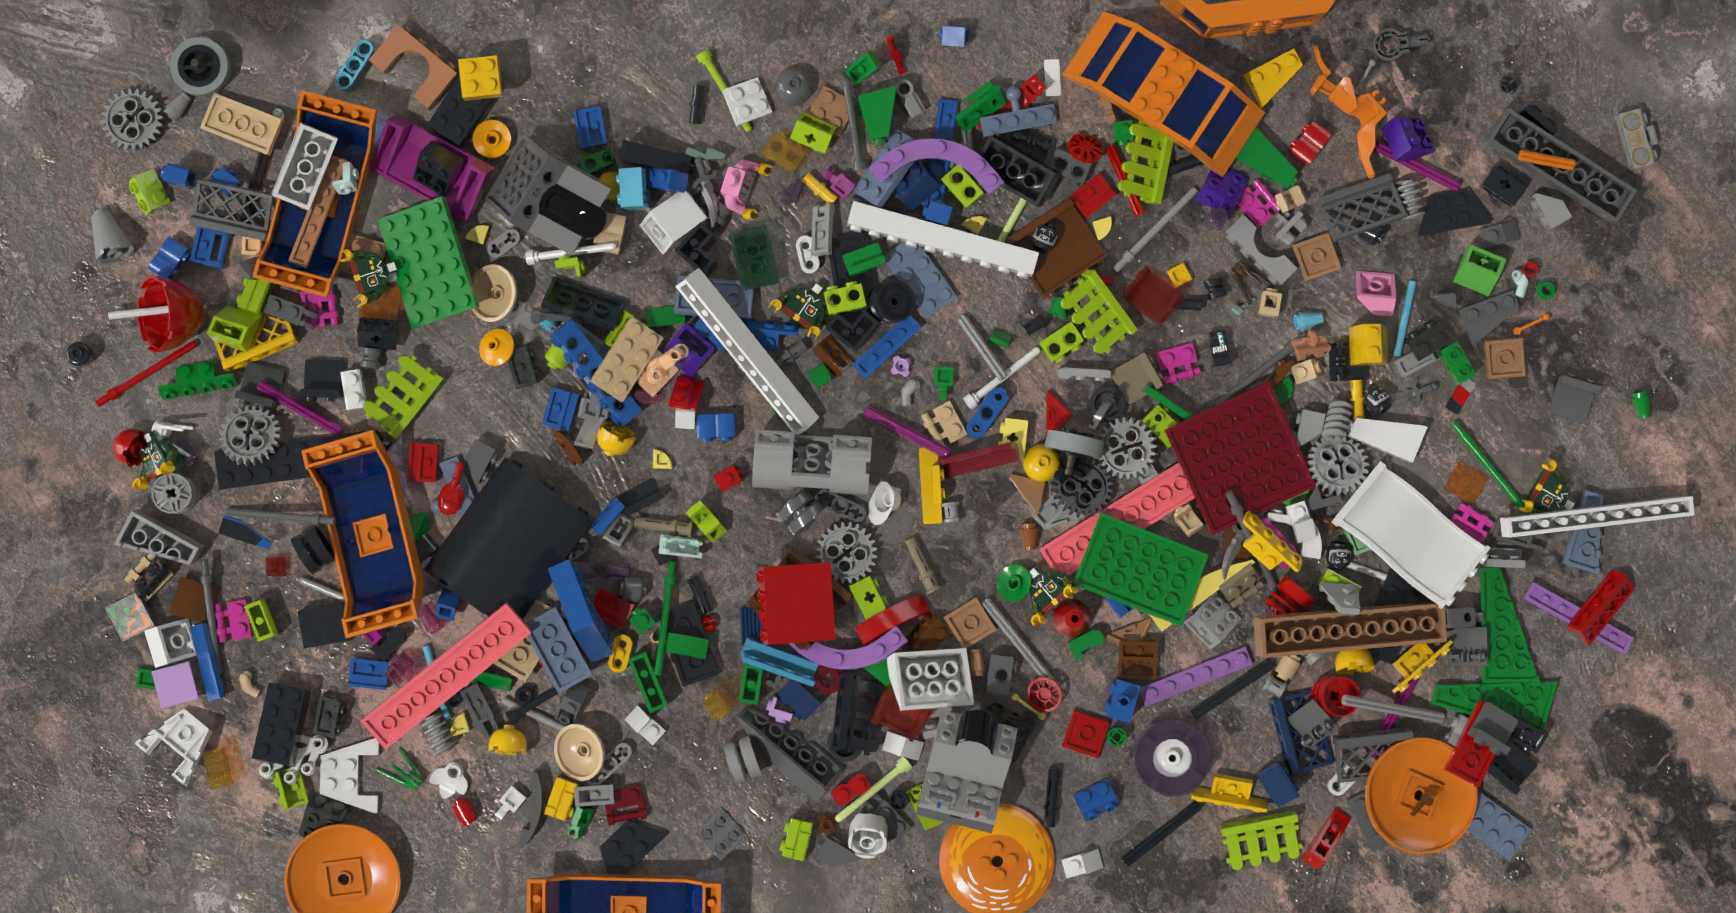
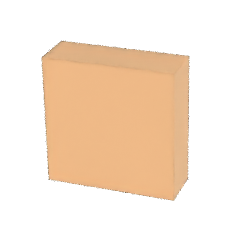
M242 236L241 254L260 256L262 240Z

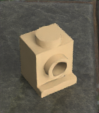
M1266 288V291L1261 292L1257 315L1274 318L1279 316L1282 294L1277 293V289ZM1266 300H1272V306H1267Z

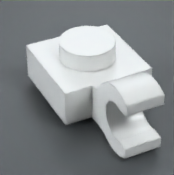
M511 786L499 800L503 806L495 815L501 820L509 810L515 813L526 797Z

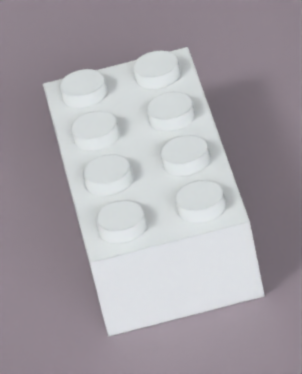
M300 122L271 193L272 196L309 210L338 138Z

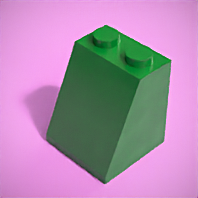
M895 86L858 96V103L870 145L874 144L875 147L886 144L885 141L889 140L896 96Z

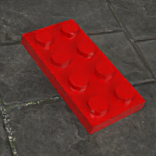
M1477 701L1443 769L1478 788L1495 756L1494 753L1489 751V747L1475 743L1473 741L1474 738L1468 735L1470 728L1484 705L1481 701Z

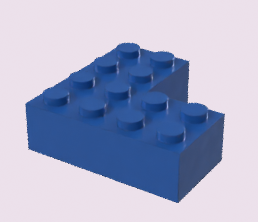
M566 560L548 568L571 631L590 661L594 663L612 655L611 647L614 646L613 642L606 632L607 627L604 620L601 619L599 612L596 611L594 604L590 600L592 599L591 595L584 585V577L579 572L577 565H572L570 560Z

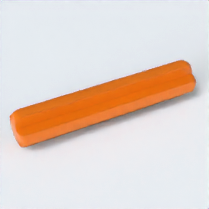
M1520 150L1518 154V160L1567 170H1574L1575 160L1526 150Z

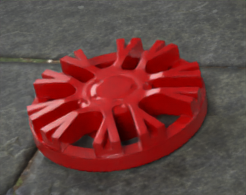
M1084 133L1073 135L1068 143V151L1071 156L1083 163L1099 161L1104 149H1102L1100 140H1095L1096 137H1093V135L1090 137Z
M1038 677L1028 686V701L1038 711H1053L1062 701V687L1054 678ZM1045 681L1051 682L1050 685L1047 686ZM1034 683L1038 686V690L1032 688ZM1058 691L1059 696L1055 695L1053 692ZM1035 698H1038L1040 701L1037 705L1033 701ZM1050 701L1053 707L1049 708L1047 702Z

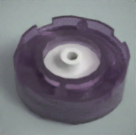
M1163 719L1147 726L1134 743L1132 763L1137 777L1143 784L1159 795L1177 797L1187 795L1199 787L1209 773L1211 756L1209 744L1201 732L1185 721ZM1170 755H1174V759L1172 761H1169Z

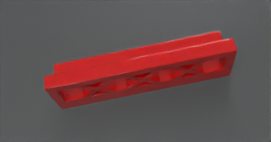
M1611 570L1567 625L1570 631L1580 634L1586 645L1590 646L1635 590L1628 576ZM1626 586L1627 589L1622 594V588ZM1614 600V605L1610 608L1611 602ZM1602 613H1603V618H1602V620L1599 622V618H1600V616H1601ZM1592 627L1591 634L1588 636L1586 633Z

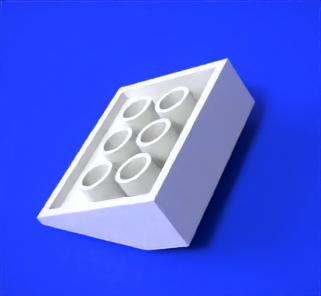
M966 648L893 653L887 657L889 678L900 711L974 705Z

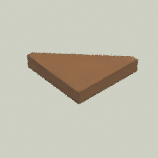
M1010 474L1009 480L1013 482L1019 494L1033 509L1034 514L1038 515L1045 482Z
M1148 618L1106 634L1105 638L1119 643V641H1143L1152 619Z

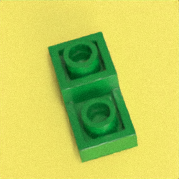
M668 633L665 652L706 659L709 640Z

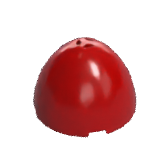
M148 276L141 285L143 293L142 297L138 298L137 309L168 305L169 313L137 317L142 340L148 343L150 346L148 350L153 353L169 351L181 346L200 329L205 317L203 303L189 287L177 280L162 276Z

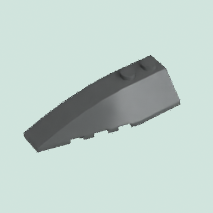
M748 705L736 717L749 737L773 765L816 803L845 770L843 766L812 741L808 743L801 739V735L796 732L792 734L785 730V726L782 724L771 722L768 716Z

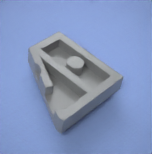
M1054 493L1040 507L1038 515L1034 513L1031 515L1044 530L1081 519L1084 516L1081 513L1079 518H1077L1076 512H1073L1070 516L1069 509L1063 512L1064 505L1057 506L1060 500L1053 499L1057 493Z
M1320 582L1319 590L1321 592L1325 591L1328 595V601L1335 606V609L1340 614L1359 615L1360 603L1357 585Z

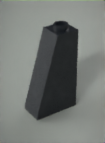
M626 140L622 142L619 160L623 164L647 169H672L686 173L688 176L694 172L695 162L692 161V156Z

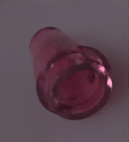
M641 386L639 388L634 387L633 399L637 405L660 404L661 392H657L652 397Z
M428 605L421 607L420 617L426 632L432 635L440 631L444 627L443 621L435 616L434 611Z

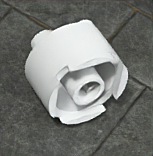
M859 813L855 815V818L850 823L848 846L855 852V855L869 859L877 857V854L885 851L888 835V826L885 818L874 814Z

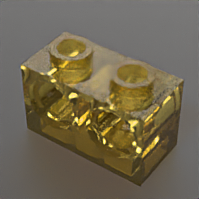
M773 133L761 154L794 175L806 157L805 149L796 143L794 146L788 143L789 139L783 134L779 133L776 135ZM774 143L782 145V149L779 152H774L771 149ZM795 153L798 155V160L793 163L787 160L788 155Z
M713 690L704 696L705 700L702 703L714 722L732 711L720 691L716 693Z
M222 747L203 752L202 755L210 790L233 785L226 748Z

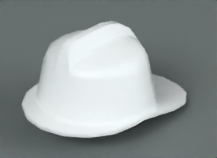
M883 481L877 485L867 509L868 518L873 524L881 525L887 520L891 512L899 508L901 504L900 488L893 487Z

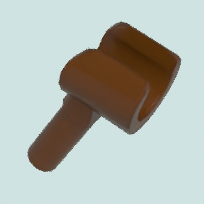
M1313 514V519L1328 523L1327 529H1338V527L1331 523L1333 519Z
M1422 794L1420 802L1410 814L1414 817L1424 804L1430 807L1434 802V797Z

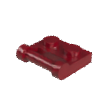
M641 784L613 789L614 804L605 805L609 826L615 825L617 822L637 818L641 820L647 819ZM638 805V811L613 815L612 810Z

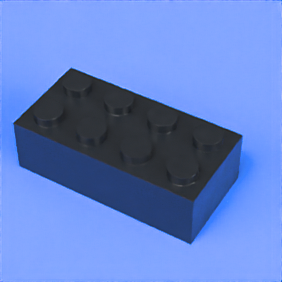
M459 74L427 125L432 130L463 148L494 98L465 101L462 98Z
M997 135L989 136L980 153V156L991 165L1004 181V184L1001 185L1002 187L1036 207L1044 205L1061 174L1058 170Z
M268 683L252 759L294 768L311 692L305 689Z

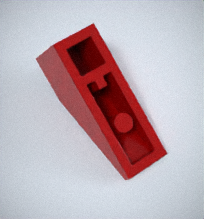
M1334 808L1301 859L1316 870L1325 864L1351 818L1337 808Z

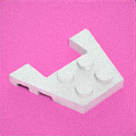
M183 709L165 721L164 725L159 729L152 730L143 740L139 739L135 744L148 755L152 753L162 740L184 758V761L174 771L172 776L187 787L212 731L186 709Z
M374 738L321 755L320 794L373 813H378L379 795H359V755H379L380 743L377 739Z

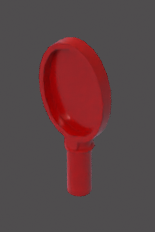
M457 462L452 482L446 484L439 493L438 507L444 515H453L462 506L464 492L459 482L461 481L464 463Z

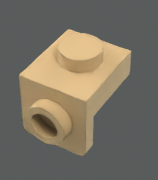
M1300 185L1275 195L1276 204L1283 213L1307 202Z
M1317 357L1291 366L1296 384L1323 376V365Z
M1190 504L1182 505L1176 509L1174 521L1188 538L1204 527L1203 523L1192 511Z

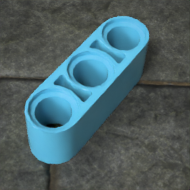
M361 40L357 43L337 74L335 83L342 91H351L368 67L369 59L375 53V47L369 41ZM365 45L370 46L368 54L361 53V49ZM358 61L360 63L358 70H351L352 63ZM349 78V84L345 87L341 86V80Z

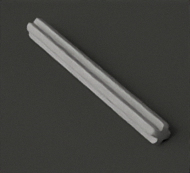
M985 599L981 605L1040 677L1046 676L1053 679L1054 677L991 599ZM1045 681L1046 685L1049 686L1051 682Z
M1343 695L1341 701L1343 705L1439 723H1443L1445 714L1442 712L1350 695Z

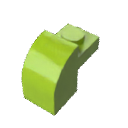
M701 500L686 512L712 543L727 532L720 521Z

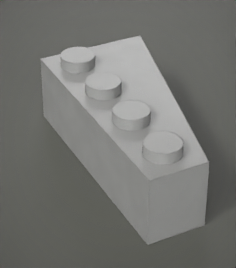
M139 509L131 511L114 543L117 546H124L136 551L139 550L188 565L196 563L204 548V545Z

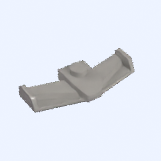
M592 370L591 376H593L596 371ZM590 391L589 399L581 398L578 417L584 418L585 421L573 445L593 449L597 441L600 424L608 419L609 411L601 407L598 402L600 399Z

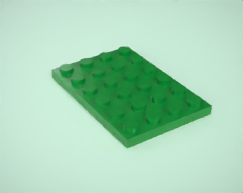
M445 196L378 219L390 262H394L397 269L395 270L397 275L396 281L412 329H417L480 306Z
M1100 513L1072 585L1181 627L1208 554Z

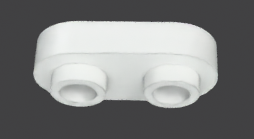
M801 236L796 242L800 266L805 273L813 274L819 269L818 256L811 254L812 238ZM805 242L808 243L809 248L803 249L802 244ZM808 261H812L814 263L812 268H808L806 266V263Z
M1349 762L1356 769L1358 765L1354 762ZM1346 765L1341 771L1342 777L1350 776L1347 774L1349 766ZM1335 772L1327 781V789L1333 795L1339 796L1344 794L1355 781L1339 783V787L1334 788L1333 784L1337 782V774Z

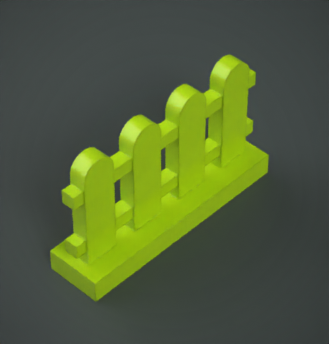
M1139 121L1138 124H1132L1129 128L1130 133L1136 137L1135 142H1130L1126 145V152L1132 154L1131 161H1125L1122 164V170L1128 173L1127 180L1119 181L1118 189L1124 192L1126 197H1130L1133 194L1140 196V200L1145 201L1144 203L1161 204L1173 141ZM1142 138L1152 140L1151 147L1142 145ZM1138 156L1148 159L1147 166L1137 163ZM1134 175L1143 177V184L1133 182Z
M1086 270L1081 274L1083 278L1077 281L1079 284L1071 292L1065 291L1063 293L1065 297L1061 300V306L1064 309L1074 308L1076 312L1072 315V321L1075 324L1085 323L1086 327L1083 329L1082 334L1088 339L1096 338L1097 342L1093 346L1096 353H1109L1111 351L1110 346L1118 339L1122 341L1126 338L1124 334L1133 335L1138 329L1096 271ZM1087 295L1090 299L1080 307L1077 303ZM1098 309L1101 314L1091 322L1088 317ZM1109 324L1111 329L1104 336H1101L1099 332Z
M401 355L398 358V363L402 366L400 371L397 373L395 370H390L386 374V378L390 381L389 385L386 388L382 385L376 386L374 392L379 398L375 403L370 400L363 403V409L367 412L365 416L368 419L372 416L382 423L380 427L383 430L388 428L387 432L395 439L398 438L443 380L435 371L431 374L432 369L428 366L424 369L416 363V357L413 355L411 357ZM406 371H409L418 378L414 384L403 377ZM395 386L406 393L402 399L391 392ZM383 401L394 408L390 415L379 407Z
M1295 810L1220 824V832L1223 837L1226 836V838L1222 839L1223 844H1227L1229 852L1226 862L1231 863L1234 870H1240L1243 867L1242 860L1249 859L1253 866H1259L1262 862L1261 857L1268 855L1270 861L1276 863L1280 860V853L1287 852L1290 858L1296 859L1299 856V849H1302V843L1297 841L1296 830H1299V826L1294 823L1299 821ZM1284 833L1286 846L1279 847L1277 834ZM1265 837L1267 850L1260 851L1258 838ZM1246 840L1248 853L1241 855L1239 842Z

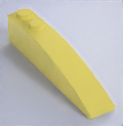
M1247 560L1232 564L1225 580L1222 578V568L1201 576L1187 613L1218 591L1220 585L1247 565H1253L1255 562ZM1149 615L1160 631H1164L1172 625V623Z

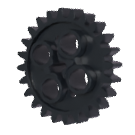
M1077 457L1072 475L1064 474L1065 468H1067V462L1064 461L1061 464L1062 467H1058L1059 471L1054 473L1055 479L1052 480L1051 484L1055 487L1051 489V492H1056L1057 494H1055L1053 499H1059L1060 501L1057 506L1063 504L1062 511L1064 512L1069 509L1070 516L1073 512H1076L1077 518H1079L1081 513H1083L1084 518H1087L1089 513L1093 517L1096 512L1101 513L1102 508H1106L1107 502L1111 500L1109 495L1113 493V490L1109 488L1113 483L1107 482L1111 476H1105L1106 469H1100L1101 463L1097 466L1094 465L1095 459L1089 463L1086 457L1083 461H1081L1080 457ZM1076 471H1080L1084 477H1079ZM1091 483L1097 484L1099 489H1094ZM1065 485L1071 486L1073 491H1068ZM1080 497L1086 498L1088 503H1083Z

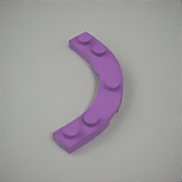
M920 139L902 144L886 153L869 167V170L882 183L898 169L920 159H941L954 162L967 170L980 183L988 195L1004 184V181L991 165L978 153L962 144L943 139Z
M895 626L877 641L857 649H833L815 641L805 651L796 647L794 643L789 644L802 656L816 664L839 670H853L885 660L909 641L899 628Z

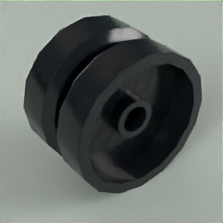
M892 280L877 284L871 289L867 297L868 311L879 323L891 324L904 321L911 316L915 309L916 299L914 292L903 281Z
M316 525L306 529V538L301 534L291 538L292 546L299 559L313 575L322 570L321 561L326 565L336 561L330 544Z

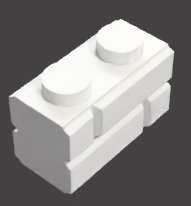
M356 369L340 372L346 410L363 409V403L367 401L365 383L362 380L364 378L363 371Z

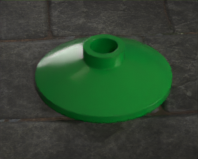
M1018 564L1005 567L997 579V591L1001 598L1008 602H1018L1028 595L1032 584L1029 571Z

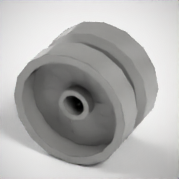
M749 736L739 740L741 751H738L733 741L723 744L726 754L725 758L736 784L746 781V768L753 779L762 776L761 767Z

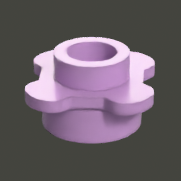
M895 356L891 373L894 375L902 374L904 377L908 376L910 373L908 370L909 365L912 363L911 360Z

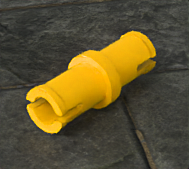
M810 172L802 179V182L814 191L813 194L819 195L827 203H833L838 198L825 186L824 182L821 183Z
M1363 380L1350 381L1352 396L1350 402L1353 405L1352 419L1365 418Z

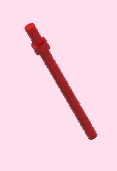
M195 341L189 342L120 386L111 388L107 391V394L95 400V403L100 407L110 400L114 401L119 398L121 393L196 348Z

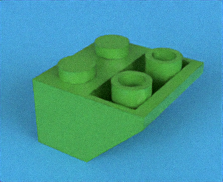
M1469 245L1466 247L1453 282L1489 296L1500 277L1506 259L1476 246Z

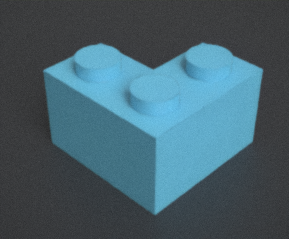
M642 167L619 169L616 181L617 185H620V193L617 194L618 204H621V208L629 211L652 209L651 190L646 188V170Z

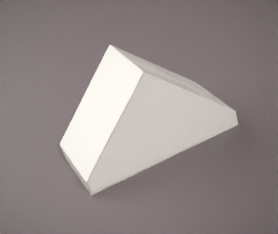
M887 731L882 750L919 761L924 742Z

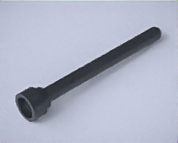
M554 687L517 710L516 708L514 710L510 709L505 714L510 723L515 725L519 722L518 720L521 719L522 715L559 693Z

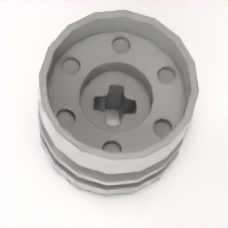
M172 473L170 475H163L155 481L152 488V500L155 506L160 511L170 514H183L190 511L198 499V489L195 482L182 474ZM170 490H175L176 497H171Z

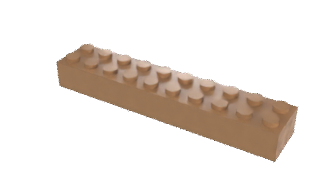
M1430 601L1360 607L1359 615L1340 614L1337 610L1256 616L1253 617L1255 655L1268 658L1447 642L1445 606L1440 609L1437 603Z

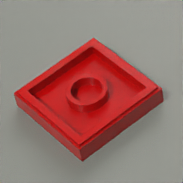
M1073 710L1062 747L1099 758L1110 722Z

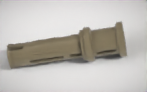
M636 516L634 528L670 532L672 536L679 534L691 538L694 522L678 521V519L669 521Z
M916 537L905 541L904 543L920 573L919 580H922L927 590L926 594L928 595L941 589L942 586L938 584L934 576L935 571L930 569Z

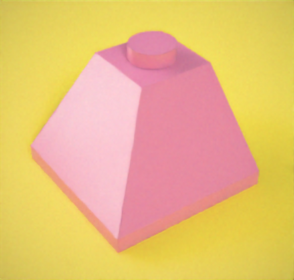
M1356 271L1357 298L1373 315L1392 316L1396 302L1394 274Z

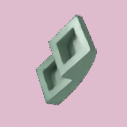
M687 147L685 155L692 156L693 159L700 157L702 161H724L727 158L726 154L708 147L706 154Z

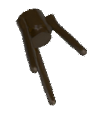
M1240 260L1231 269L1234 273L1231 277L1236 281L1249 305H1251V301L1240 278L1244 280L1250 276L1259 285H1262L1263 282L1270 288L1276 289L1273 284L1253 270L1243 260Z

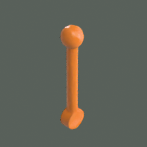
M1545 313L1543 317L1520 328H1514L1513 333L1519 335L1521 331L1543 320H1549L1550 314Z

